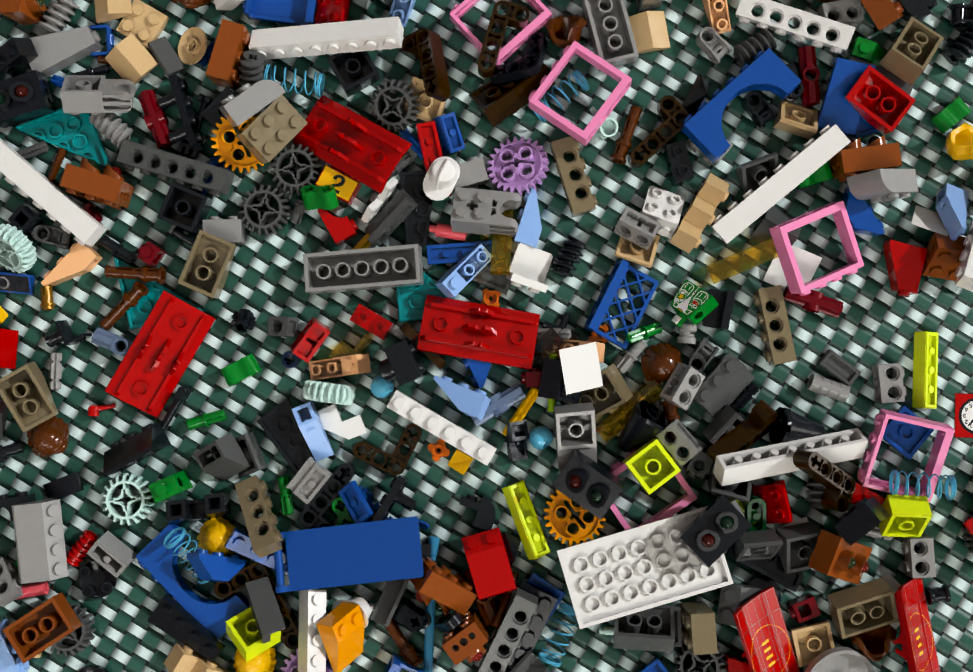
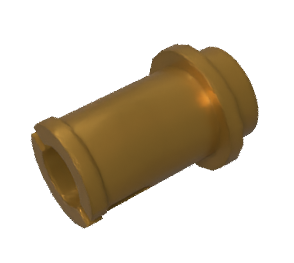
M53 286L40 287L42 303L40 307H42V310H54L56 303L53 301Z

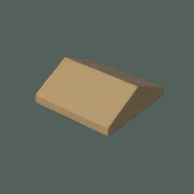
M94 0L96 22L98 24L133 15L131 0Z
M645 11L629 16L638 54L671 48L664 11Z
M133 33L115 45L105 57V60L122 79L131 80L135 85L159 64Z
M413 76L409 90L415 88L413 95H419V98L415 99L416 103H421V106L416 107V109L421 111L420 114L414 115L420 120L431 122L433 118L443 114L446 101L441 102L427 96L423 79ZM406 101L405 104H404V108H405V110H406L407 112H408V101Z
M620 236L615 256L651 268L660 236H655L648 250Z
M828 620L790 630L791 644L799 667L809 665L822 652L835 648Z

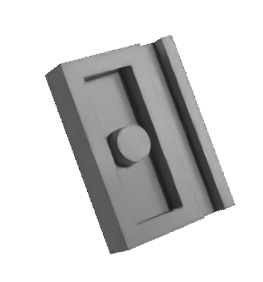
M309 457L286 488L291 489L297 497L308 505L332 476V473L320 463L314 461L312 457Z

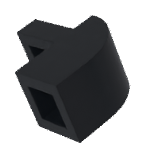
M897 0L904 9L902 12L903 17L901 18L905 21H909L911 17L922 21L931 14L930 10L938 5L937 0Z
M20 205L8 219L12 223L11 226H16L19 231L22 230L28 239L31 237L34 227L43 225L42 219L28 206Z
M468 493L466 496L462 495L459 504L477 511L472 526L486 531L491 530L496 517L495 506L491 499L484 494L481 501L477 500L478 497Z

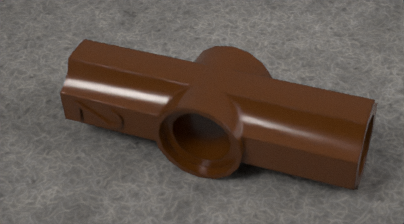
M470 569L463 571L466 581L473 586L472 590L476 593ZM477 596L474 602L485 627L492 625L497 612L492 597L480 601Z

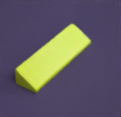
M914 332L912 407L936 409L938 332Z
M524 480L503 487V494L527 558L534 560L549 553V546Z

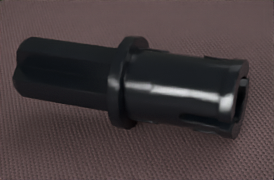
M104 235L99 241V245L111 252L112 256H117L130 265L135 262L136 255L124 248L122 243L118 244L107 235Z

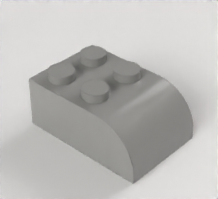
M261 80L252 84L247 83L236 90L238 94L235 96L231 94L221 100L222 105L218 108L231 126L236 127L286 91L280 84L272 80Z
M877 169L846 177L852 195L858 200H870V203L892 202L894 198H909L912 193L918 192L915 169Z

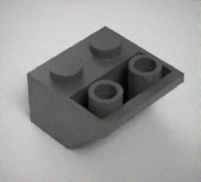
M232 432L193 454L203 472L225 481L251 466Z

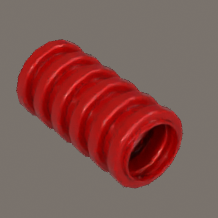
M84 530L83 535L79 536L80 540H76V544L72 545V549L68 550V554H66L68 564L78 567L80 562L84 560V557L88 555L87 552L99 539L90 530Z

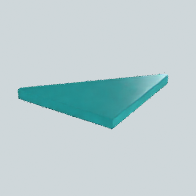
M60 108L54 113L16 126L17 130L81 157L84 156L88 160L102 166H106L107 163L112 167L98 130L89 122L92 115L90 113L71 115L70 113H64L63 108Z
M114 258L116 267H132L119 258ZM119 279L122 295L133 287L135 281L141 282V280ZM149 281L148 283H143L148 288L149 293L143 296L138 301V305L131 307L126 314L130 330L142 328L163 290L201 311L203 310L158 282Z
M424 272V285L396 287L399 322L421 321L427 295L447 298L435 285L436 282Z

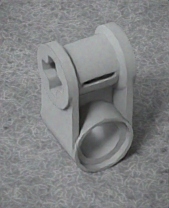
M704 27L696 36L697 46L715 64H719L720 59L726 53L732 51L730 44L712 27ZM702 34L708 35L710 41L703 40Z

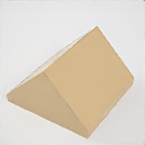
M781 100L777 111L778 116L775 118L772 128L806 139L811 138L817 133V110Z

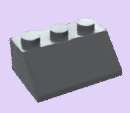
M730 352L725 353L705 375V379L694 396L693 401L711 417L715 418L727 404L729 406L733 404L753 381L754 376Z
M660 605L614 619L613 648L673 653L675 642L674 605Z

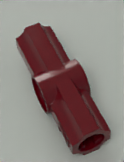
M804 46L797 49L798 76L804 87L801 94L802 106L809 107L820 104L818 84L820 71L817 68L815 47ZM805 73H809L812 76V80L807 79Z
M152 89L140 92L138 99L144 111L143 117L147 127L153 134L157 147L159 149L171 147L173 143L168 136V133H170L167 125L169 121L164 110L159 106L155 91Z
M787 284L783 292L785 301L802 306V309L810 312H820L833 318H839L843 310L844 302L826 297L823 293L816 290H811L810 294L800 296V294H791Z

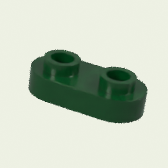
M751 496L750 502H745V518L751 524L757 521L748 531L765 530L767 526L766 503L759 496Z

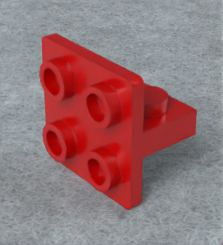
M317 0L314 24L347 21L350 0Z
M777 480L766 485L752 486L753 495L761 497L766 503L767 524L790 523L793 521L784 480Z

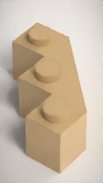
M710 173L685 212L681 223L677 226L670 239V243L687 253H690L693 248L697 249L702 241L700 236L707 224L710 226L716 217L714 215L716 207L720 202L724 203L729 195L727 190L730 184Z
M176 643L164 662L169 672H230L215 660L213 662L185 644L180 645Z

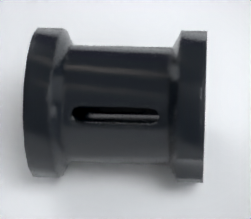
M942 585L940 588H925L926 601L929 605H933L934 602L944 601L948 603L951 601L947 585Z

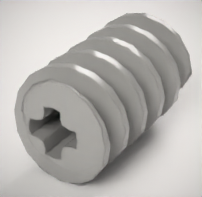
M57 0L58 3L52 2L51 5L54 10L48 8L47 12L50 16L43 15L42 17L46 22L39 21L38 24L50 33L60 32V27L67 28L64 20L72 21L68 14L75 16L76 14L72 9H80V7L72 0Z
M116 113L91 115L89 122L96 129L100 130L101 134L105 135L107 139L111 140V143L116 145L118 149L121 148L123 139L130 140L133 129H127L128 125L126 123L121 124V118L115 119Z

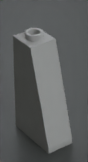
M88 26L32 37L30 39L37 51L38 57L30 62L29 65L32 71L37 70L49 77L91 55L90 53L102 49L99 43L101 38L96 30L92 31Z

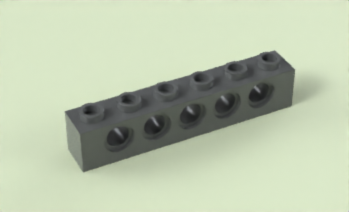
M124 139L116 160L123 164L122 168L134 171L135 168L140 170L139 173L151 177V174H155L160 180L168 182L169 179L175 180L174 183L184 187L186 184L192 185V189L200 192L206 189L209 190V194L220 197L221 194L228 196L235 176L234 173L227 169ZM143 156L142 161L138 162L139 158ZM160 161L159 166L156 168V163ZM177 166L176 172L173 173L174 167ZM195 171V175L190 178V174ZM212 176V181L207 183L208 178Z
M520 588L516 589L504 613L500 627L496 629L476 672H506L507 666L511 667L515 658L513 654L516 649H520L523 643L521 637L524 632L528 633L532 624L530 619L532 616L535 617L539 611L540 606L538 605L537 596ZM522 611L526 615L518 616L516 612ZM514 628L517 630V632L511 633L508 631V629ZM507 645L509 648L502 649L500 646ZM497 661L501 665L495 666L492 662Z

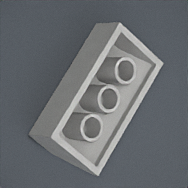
M47 498L12 505L20 584L51 581L67 577L68 567L60 499Z

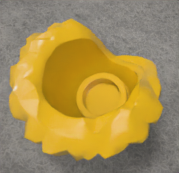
M966 122L950 131L946 138L945 147L953 160H973V127Z
M222 516L213 517L205 521L204 525L199 529L200 533L197 536L199 540L198 546L202 547L203 550H208V554L211 555L212 552L224 553V557L234 554V551L225 548V543L235 527Z
M269 648L248 662L245 661L237 649L233 664L234 669H236L235 672H274V666L277 662L275 648Z

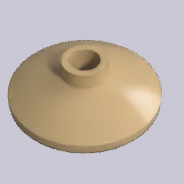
M191 27L183 33L178 44V55L183 63L193 65L202 59L207 49V36L201 28Z

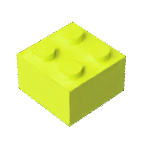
M652 438L623 460V463L649 495L681 471L656 438Z
M887 495L882 506L890 516L879 524L881 536L920 538L932 517L927 496Z
M251 607L225 621L226 633L246 662L281 642V631L270 634V642L262 644Z

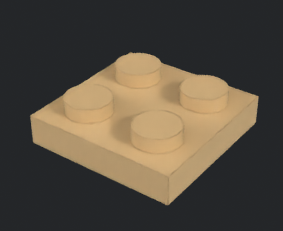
M133 0V15L123 17L116 31L126 37L133 33L145 48L150 50L148 42L159 38L170 18L140 0Z

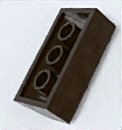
M543 63L542 70L532 77L496 85L490 80L469 94V97L488 123L495 127L529 103V95L533 90L537 91L540 87L541 79L545 75L548 76L550 71Z

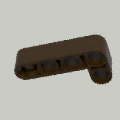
M503 0L495 4L478 59V73L481 77L489 78L494 74L507 27L524 29L529 24L530 12L527 7ZM499 10H505L507 13L505 15H500L497 12ZM523 15L525 19L518 20L516 16ZM500 28L502 31L500 33H494L492 29ZM495 46L497 49L495 51H489L487 50V47ZM487 59H489V66L487 69H484L483 67H485Z
M422 27L403 39L402 51L419 58L426 95L444 102L450 97L451 89L441 37L438 33Z
M667 95L660 100L657 111L665 121L630 153L628 163L631 167L640 168L682 130L684 123H677L675 117L680 116L685 120L689 113L673 96ZM664 102H667L671 105L670 110H667L663 107ZM661 130H669L670 136H664ZM647 142H654L656 149H650L647 146ZM643 151L645 154L640 160L635 161V156H638Z
M760 400L752 408L750 417L711 445L706 454L715 462L717 455L748 449L772 430L778 413L764 400Z
M797 450L793 456L794 465L826 487L821 500L823 508L845 512L856 487L855 479L819 453Z

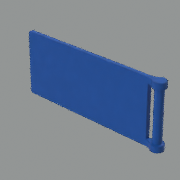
M417 516L280 532L282 538H285L288 586H285L282 549L274 552L277 583L275 593L420 578L424 576Z

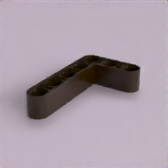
M254 561L243 567L228 582H217L215 584L214 593L216 596L225 598L245 588V583L238 580L239 574H243L246 577L245 583L269 577L276 600L281 603V608L279 609L282 617L290 620V625H285V629L281 630V638L287 648L292 650L298 648V642L291 641L290 635L293 634L298 637L299 622L284 593H275V587H277L276 577L270 567ZM256 565L262 566V574L256 572ZM221 583L228 585V592L221 589Z

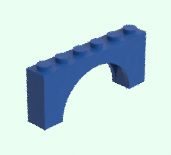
M770 48L764 53L760 51L753 58L754 62L751 65L747 63L739 71L740 75L736 78L734 76L725 83L726 87L722 91L718 89L711 96L712 100L710 102L702 103L697 108L698 112L694 116L690 114L683 121L684 125L681 131L712 163L720 158L730 147L723 134L722 115L725 107L731 100L740 94L753 90L768 91L784 100L801 83V80Z
M171 523L135 557L138 559V564L151 573L152 579L165 588L166 594L174 597L188 613L219 639L226 632L225 621L249 608V601L241 591L233 597L224 600L207 599L193 592L186 585L180 574L178 556H173L174 550L182 544L188 535H185L171 549H167L163 545L165 537L172 530L179 527L177 524ZM180 530V531H177L176 533H174V534L168 539L166 545L168 544V542H169L172 538H174L175 536H177V535H179V534H182L183 530ZM180 547L176 550L175 554H178Z

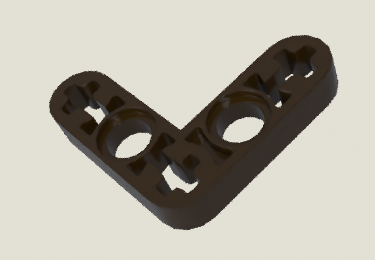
M405 322L399 329L417 346L419 334ZM422 351L440 370L447 364L439 354Z
M414 423L408 425L393 454L365 441H360L354 445L353 454L358 459L391 475L398 476L405 470L422 435V429ZM416 427L418 436H413L411 441H415V443L412 445V443L403 439L404 437L409 438L410 432H408V429ZM402 444H407L410 447L409 454L402 455L399 448ZM365 445L366 451L371 452V448L375 451L371 454L369 460L367 459L368 454H358L359 450L357 447ZM376 453L384 455L383 463L378 464L374 461ZM388 457L392 458L390 462L393 464L399 462L401 470L394 472L393 467L390 465L385 468L384 465L387 463Z

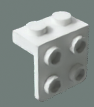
M650 186L641 214L660 223L661 226L657 234L671 239L679 224L685 198L661 188Z
M518 243L505 278L511 280V285L519 288L525 285L529 287L528 291L539 294L540 291L546 293L548 285L543 283L553 255L532 246Z

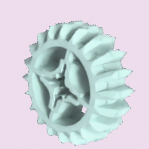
M2 223L0 225L1 267L4 266L13 273H22L29 270L37 261L36 247L32 245V241L23 234L22 230L19 231L16 226L12 227L10 224L5 225Z
M307 380L302 390L303 398L311 401L351 405L355 399V388L350 385Z
M124 473L123 476L117 475L115 480L110 479V485H105L104 488L108 492L101 494L103 497H106L101 503L107 506L103 508V511L109 510L107 517L114 516L113 522L120 520V525H124L126 522L128 525H133V522L137 524L141 522V519H146V513H151L152 510L148 506H153L155 503L150 501L153 497L149 493V488L146 487L149 481L147 480L142 483L143 476L136 478V473H132L130 476L128 473ZM123 485L120 496L115 497L117 489ZM131 485L135 486L140 494L135 493ZM125 497L135 498L131 501L121 500ZM141 501L140 508L134 514L133 509H135L136 502ZM116 504L122 506L123 512L119 510Z

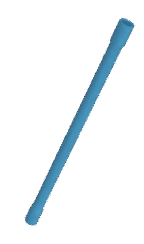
M428 536V543L431 544V559L437 563L440 537ZM434 599L431 600L428 607L426 606V612L431 616V625L425 629L423 671L433 672L436 606Z

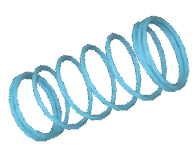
M271 64L266 65L263 80H267L269 70L268 80L275 81L276 65L274 70ZM284 68L281 86L284 84L287 92H290L294 86L297 94H300L304 88L307 95H310L313 89H315L317 97L323 95L325 86L324 73L319 74L316 86L317 72H315L314 83L308 94L306 90L307 70L304 72L302 88L297 92V69L294 70L292 86L290 90H287L285 83L287 68Z
M576 69L573 71V74L568 75L569 83L565 80H560V88L552 86L553 96L547 92L545 93L556 101L560 109H563V107L557 101L553 88L558 89L565 96L566 100L571 103L562 88V81L569 85L575 95L579 97V94L571 84L570 75L575 78L583 90L588 91L590 89L585 77ZM544 94V95H543L544 101H542L541 99H540V101H541L544 105H546L547 107H549V105H548V103H547V101H546V98H545V94ZM534 112L543 123L547 121L545 118Z
M892 470L889 476V491L892 495L898 493L900 484L899 474L901 472L906 476L905 496L909 493L908 479L912 473L917 477L916 497L920 494L919 479L923 474L928 479L926 487L927 498L931 495L930 480L934 475L939 480L937 487L938 499L942 496L941 481L945 476H947L944 488L946 498L953 500L956 495L957 484L953 475L948 476L946 474L940 479L936 473L932 474L929 478L925 472L921 473L918 477L914 471L907 476L903 470L900 472ZM894 473H895V478H896V479H895V483H894V492H893V476H894ZM949 481H950V484H951V497H949V491H948V489H949Z
M183 527L172 530L163 542L167 549H171L185 535L189 536V541L180 544L174 550L173 556L181 554L190 542L195 543V548L188 550L181 556L180 563L188 561V559L181 561L188 552L194 550L193 553H195L196 549L203 550L201 547H197V542L191 540V535L186 533ZM183 530L182 534H179V535L175 536L174 538H172V539L168 542V544L166 545L168 539H169L174 533H176L177 531ZM187 543V545L181 552L175 554L176 550L179 547ZM190 562L186 565V570L193 569V567L187 568ZM195 570L193 571L192 576L197 577V582L199 584H205L209 582L206 580L200 581L198 575L194 576Z
M563 602L559 605L563 610H557L569 616L576 624H568L555 618L553 620L567 627L572 634L561 633L552 628H549V630L562 636L568 644L558 643L548 638H545V640L557 645L564 653H554L541 647V650L552 654L554 657L545 653H538L540 660L555 667H560L561 660L556 655L566 654L560 645L567 646L570 644L565 636L574 635L573 630L568 626L578 625L576 619L572 617L576 616L573 606Z

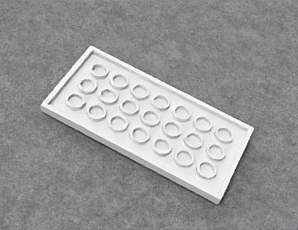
M708 506L557 550L579 628L583 629L733 584L724 553L708 568L677 538Z

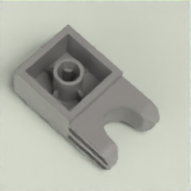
M65 75L60 90L63 112L70 113L71 115L129 112L133 107L132 98L135 95L136 87L131 80L106 79V75Z
M456 187L450 220L452 232L490 235V233L514 235L518 232V223L515 219L505 217L502 213L506 210L518 209L521 205L522 197L515 192Z
M592 402L553 406L559 471L563 470L576 449L597 463L595 410Z

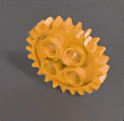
M253 116L250 117L249 119H247L245 122H243V123L240 124L239 126H237L238 131H240L242 125H243L244 123H248V122L253 118ZM220 117L222 124L215 123L218 130L211 131L216 134V137L210 138V140L216 143L211 148H217L213 155L221 156L218 162L226 161L224 164L225 168L232 165L231 171L238 167L239 173H242L243 168L248 173L250 172V167L257 170L256 164L264 166L251 152V157L247 156L244 147L237 144L240 140L235 136L234 128L228 120ZM227 131H231L234 134V140L229 143L224 140V134ZM236 149H240L243 152V157L240 160L233 158V152Z
M555 489L556 496L550 494L553 500H546L549 508H544L543 510L548 515L543 516V518L549 520L545 524L546 527L552 526L549 533L556 532L555 540L562 537L561 543L564 544L568 540V544L571 546L573 541L576 544H580L581 540L587 542L588 537L594 540L593 533L600 535L597 528H604L600 524V521H606L604 517L600 520L593 515L590 521H584L583 515L589 511L580 505L574 506L572 500L557 489ZM564 500L568 501L575 512L579 511L577 515L584 523V529L574 517H571L572 514L564 504ZM560 507L566 509V514L563 517L556 515V510ZM571 523H575L578 526L577 530L573 533L567 530L568 525Z

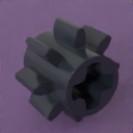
M240 309L239 312L235 311L231 317L233 319L231 324H233L234 329L238 332H247L248 329L252 330L256 324L254 322L256 317L248 309Z

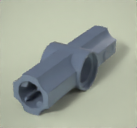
M98 327L93 333L91 343L113 351L115 354L125 356L133 341ZM121 341L125 342L126 348L124 351H121L119 349V343Z
M519 383L504 392H499L489 398L491 401L482 421L471 418L477 427L481 426L493 417L496 418L510 410V407L527 397Z

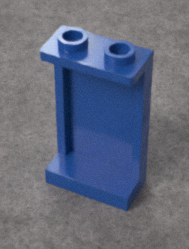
M244 0L243 12L251 20L294 26L314 24L317 0Z
M833 57L831 64L834 66L818 116V131H821L827 125L832 127L836 124L848 137V134L855 135L861 115L844 97L870 64Z

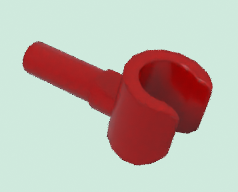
M116 404L89 406L88 416H99V410L116 408Z

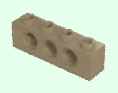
M571 136L552 141L550 149L572 217L594 211L596 209L595 205H598L595 194H591L589 188L592 187L590 177L586 176L584 169H586L585 161L583 158H580L578 153L580 151L579 142ZM571 154L574 160L566 162L564 155ZM577 172L580 178L572 180L569 174ZM575 191H584L585 197L582 199L577 198Z
M781 285L755 290L752 297L753 303L758 309L756 318L762 328L760 337L766 347V351H764L766 362H769V365H777L797 361ZM767 302H770L773 305V310L771 312L766 310ZM772 320L777 324L775 331L771 330L769 326ZM776 339L781 343V347L778 350L773 345Z
M254 475L236 483L235 488L253 552L260 558H263L283 549L281 545L283 538L280 531L276 528L278 521L275 514L271 511L273 504L269 496L266 495L268 488L265 481L260 480L257 475Z

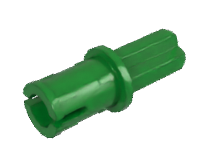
M657 321L647 326L641 325L638 329L627 332L626 340L629 343L642 339L648 340L650 336L662 332V327L655 329L661 324Z
M218 410L211 413L204 412L203 415L188 418L186 420L188 429L193 430L203 426L210 427V424L226 420V413L224 410Z
M290 476L277 478L280 493L278 497L281 500L283 515L294 513L293 493H291V489L286 488L290 483Z

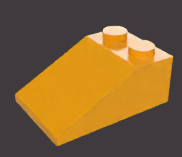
M342 602L316 623L333 672H341L363 653L365 620L359 604Z

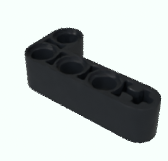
M346 462L340 465L302 511L300 522L307 529L320 528L322 524H326L328 527L334 526V523L324 513L339 496L338 492L355 476L356 468L352 463ZM343 468H350L349 473L351 475L348 474L341 480L339 477L344 473ZM331 482H336L339 485L338 491L334 492L330 489ZM319 497L326 499V506L323 507L318 504ZM306 512L313 513L314 521L311 522L306 519Z

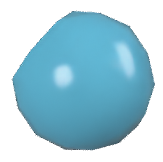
M381 375L375 376L371 384L372 394L377 398L389 397L394 390V382L385 380Z
M537 426L529 434L530 444L538 450H544L553 440L552 432L545 426Z

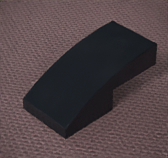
M526 420L509 422L507 424V453L509 462L529 458L526 439H529Z
M78 472L43 485L47 498L62 499L84 490Z

